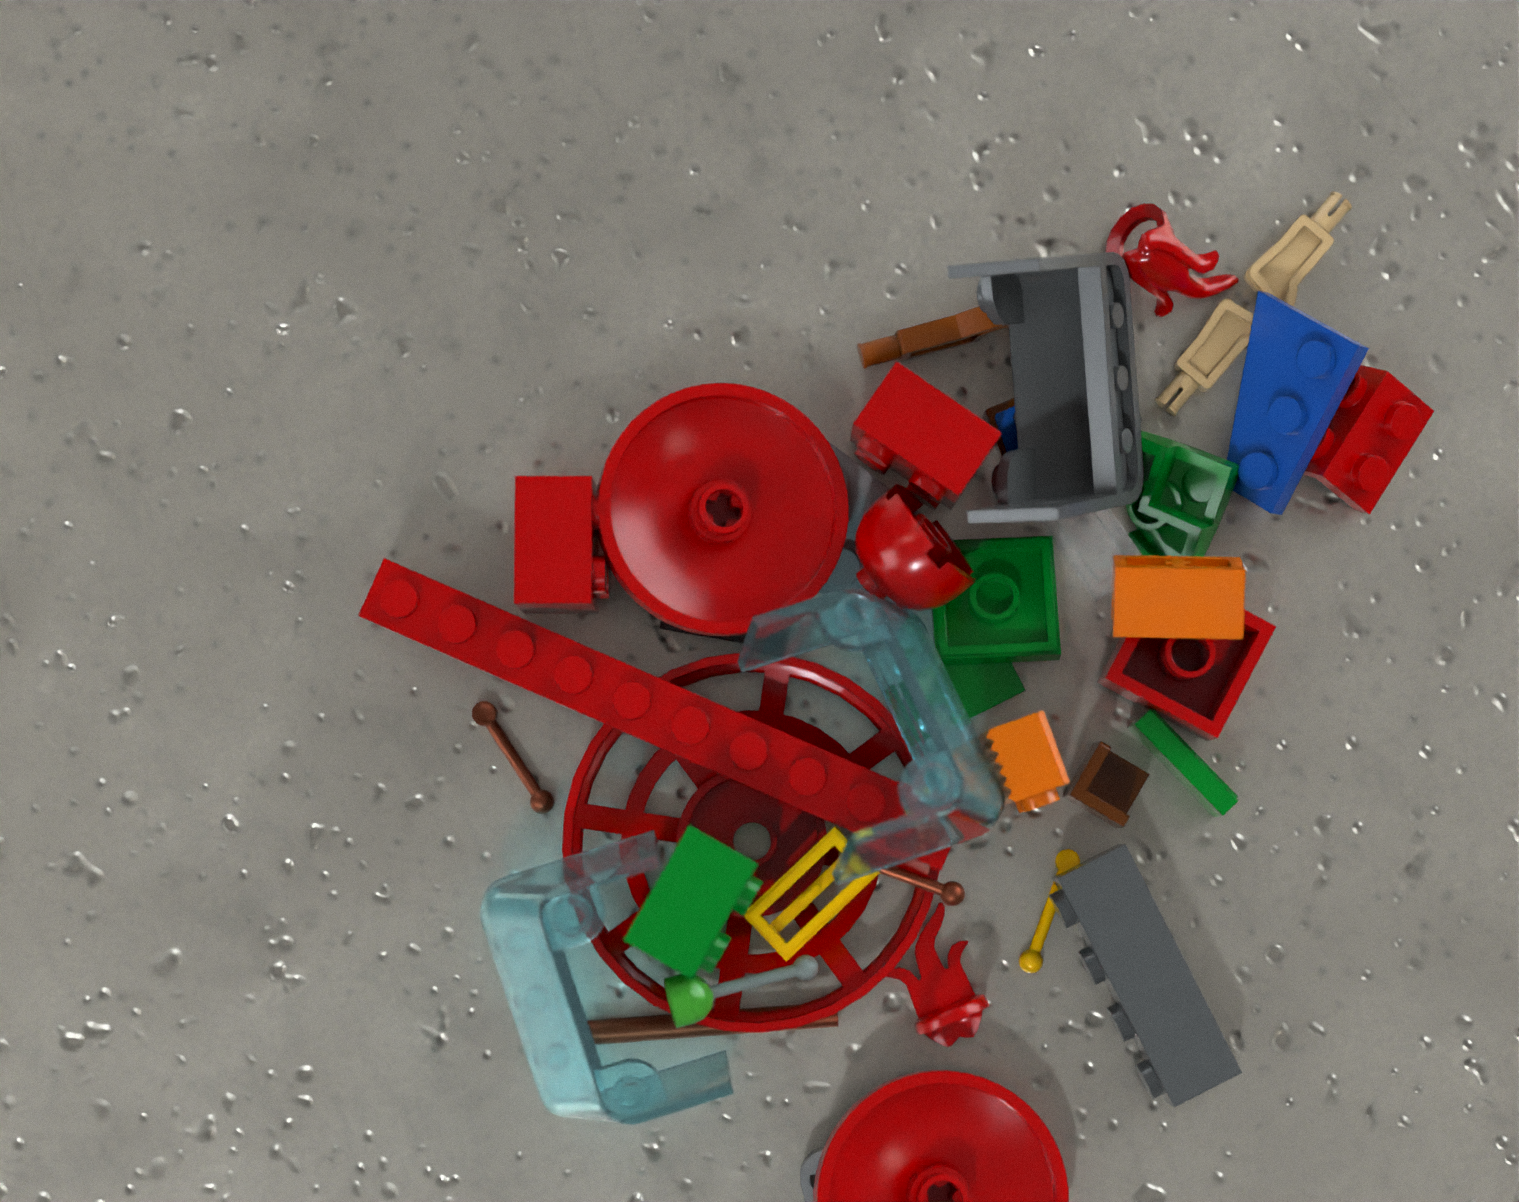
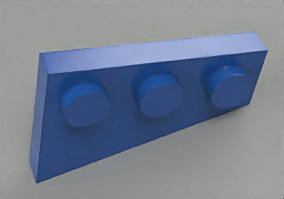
M1259 290L1227 460L1239 464V476L1233 491L1271 514L1282 515L1369 348L1272 294Z

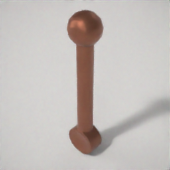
M487 701L477 703L472 710L473 720L481 726H486L531 795V808L539 814L548 813L554 806L553 795L549 791L540 788L496 720L498 717L496 707Z
M854 844L862 852V855L880 871V874L939 895L943 903L948 906H957L962 903L965 891L960 883L949 881L943 884L865 855L862 849ZM840 851L838 853V858L842 855ZM851 864L848 868L853 869L855 867Z

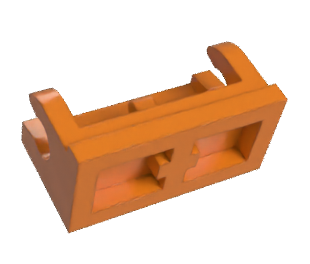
M1112 555L1111 620H1113V637L1243 639L1246 569L1241 557Z

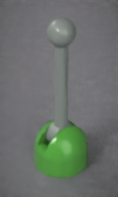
M802 955L792 965L712 986L698 975H695L693 980L682 974L663 978L674 1025L676 1028L695 1024L706 1018L713 1006L714 998L794 977H798L801 980H811L818 973V963L814 957Z

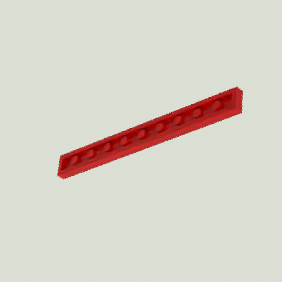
M385 558L380 565L358 615L372 623L938 870H942L952 847L951 845L957 835L942 816L956 809L966 814L964 810Z

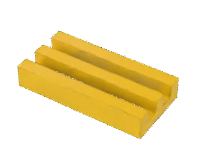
M835 826L747 910L744 917L787 961L871 882L880 871ZM835 846L842 855L769 923L761 914L828 850ZM852 864L860 874L787 942L779 932Z

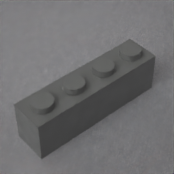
M1117 844L1079 865L1052 877L1059 890L1049 895L1050 900L1066 929L1076 924L1087 946L1078 951L1079 957L1094 985L1105 981L1116 1003L1106 1008L1123 1042L1133 1038L1144 1061L1135 1066L1152 1099L1162 1095L1166 1103L1176 1107L1241 1074L1242 1071L1126 844Z

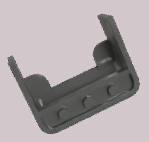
M1115 252L948 266V279L980 276L977 285L979 307L987 314L993 324L1009 325L1018 449L1003 454L999 464L993 470L991 484L998 504L968 510V523L1056 521L1135 502L1142 491L1144 466L1131 288L1128 269L1121 255Z

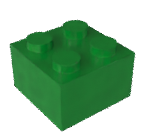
M689 825L623 941L693 980L700 968L712 973L732 938L721 932L732 910L744 916L763 883L762 880L753 876L759 864L694 826Z

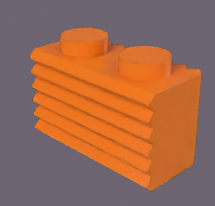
M1044 710L999 725L980 734L977 742L985 746L981 754L989 757L986 766L993 769L990 777L997 780L994 789L1002 792L998 801L1005 804L1015 802L1018 813H1022L1060 800L1056 788L1068 784L1070 781Z

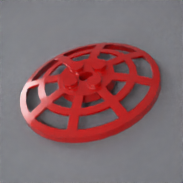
M738 652L705 657L671 669L658 677L682 688L715 676L743 672L764 673L759 711L743 710L736 712L867 769L873 768L895 751L906 770L911 787L936 798L924 760L904 727L878 699L851 679L818 663L776 653ZM789 677L810 682L840 696L864 714L879 732L849 754L840 743L821 729L796 717L784 715ZM603 724L589 743L573 776L564 811L562 854L567 888L579 923L602 960L625 985L653 1006L671 1014L665 988L637 968L624 953L632 945L623 940L651 892L643 870L640 837L675 842L678 845L687 827L691 825L735 850L734 835L742 825L747 823L762 825L770 834L771 845L766 855L760 859L753 860L759 864L753 876L762 880L763 883L750 904V908L827 834L825 821L819 817L661 748L654 753L640 772L629 794L625 810L588 804L593 782L603 761L623 733L620 730ZM677 760L698 788L687 802L681 818L644 813L646 803L655 784L669 765ZM584 829L621 834L624 874L639 910L610 931L607 930L597 912L587 883L583 856ZM865 837L864 846L858 845L865 855L932 880H938L940 870L897 851L884 849L883 845ZM835 846L828 850L761 915H772L785 910L819 877L823 865L831 866L838 859L839 850ZM879 874L849 901L829 924L826 923L787 961L778 952L748 954L752 925L744 916L732 910L726 928V935L732 938L715 968L720 969L718 984L743 978L745 973L758 974L792 965L802 955H810L814 958L820 955L842 986L823 997L804 1004L764 1012L739 1011L742 991L717 997L715 1006L711 1008L706 1018L695 1024L722 1031L763 1033L797 1028L837 1013L865 996L893 971L915 941L931 907L934 893L917 887L914 888L912 900L898 930L878 957L863 970L840 939L850 931L866 909L876 887ZM811 902L794 920L802 929L819 910Z

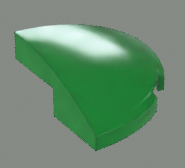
M1141 431L1144 481L1138 499L1126 505L1128 516L1136 527V530L1129 532L1128 538L1141 555L1205 556L1237 482L1239 464L1195 447Z

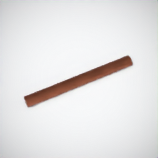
M801 1004L744 1008L739 1011L764 1012L791 1008ZM838 1012L797 1028L776 1031L839 1027ZM671 1014L587 1020L588 1045L755 1033L722 1031L698 1024L676 1028Z

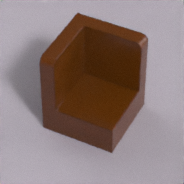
M1098 741L1092 744L1062 797L1115 828H1124L1130 818L1127 813L1150 774L1110 751L1111 746Z

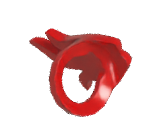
M1142 203L1132 207L1123 214L1112 227L1106 241L1105 253L1115 252L1120 254L1126 263L1129 278L1156 297L1157 302L1154 314L1157 317H1164L1172 312L1174 303L1168 291L1177 292L1190 299H1204L1223 292L1239 283V279L1232 274L1197 278L1191 273L1189 269L1203 274L1214 270L1219 260L1217 250L1205 254H1195L1175 236L1167 213L1153 203ZM1146 221H1156L1158 227L1143 233L1137 248L1123 253L1127 237L1134 228Z
M939 902L935 913L921 932L915 946V957L921 976L920 980L910 970L901 967L894 968L886 977L898 979L906 985L918 1016L917 1021L914 1023L917 1034H925L934 1042L945 1047H951L959 1037L973 1038L976 1035L983 1009L988 1007L989 1003L985 995L974 993L961 965L960 959L962 952L968 944L967 940L958 941L951 946L947 954V969L943 967L934 948L935 938L945 916L944 904Z

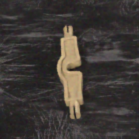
M1331 191L1329 197L1311 218L1304 214L1301 215L1280 240L1247 269L1244 274L1245 282L1252 287L1255 293H1258V290L1270 293L1294 307L1299 283L1333 245L1334 239L1329 233L1345 214L1352 209L1350 202L1345 199L1333 214L1328 216L1330 210L1342 197L1341 194ZM1231 299L1220 301L1194 341L1174 363L1173 367L1178 374L1163 392L1155 398V402L1159 407L1162 408L1178 390L1180 392L1179 395L1165 410L1171 416H1176L1177 412L1197 389L1201 392L1208 391L1242 350L1248 347L1254 313L1235 304Z

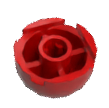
M897 483L870 506L864 513L857 528L855 551L863 568L856 573V577L868 594L879 603L886 597H889L898 606L905 609L926 611L939 608L958 597L975 583V579L970 576L973 570L959 547L937 520L932 523L922 513L915 514L923 504L905 487Z

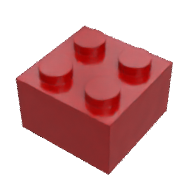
M896 361L854 421L850 441L857 447L854 455L865 465L882 475H885L890 468L908 480L909 484L906 489L922 504L936 510L941 503L952 510L994 449L1002 433Z
M515 476L514 604L524 614H598L599 599L610 598V567L606 561V555H599V536L597 532L599 529L598 512L605 516V502L598 505L597 486L592 476Z
M1244 609L1243 639L1120 637L1097 683L1147 710H1155L1162 718L1205 741L1217 739L1277 626Z

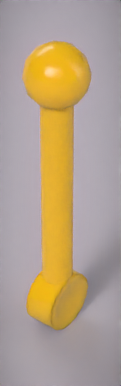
M1064 849L1057 854L1055 858V865L1058 869L1056 876L1080 864L1079 855L1075 851ZM1054 881L1049 895L1059 890ZM1049 895L1030 947L1019 956V966L1026 973H1036L1043 966L1041 951L1056 912Z

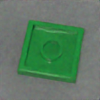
M1053 536L953 540L973 570L970 576L975 579V583L950 602L939 608L931 609L935 666L1060 660L1061 643Z

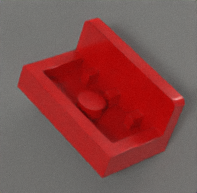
M1360 365L1303 475L1316 478L1351 508L1370 515L1434 413V410L1389 371Z

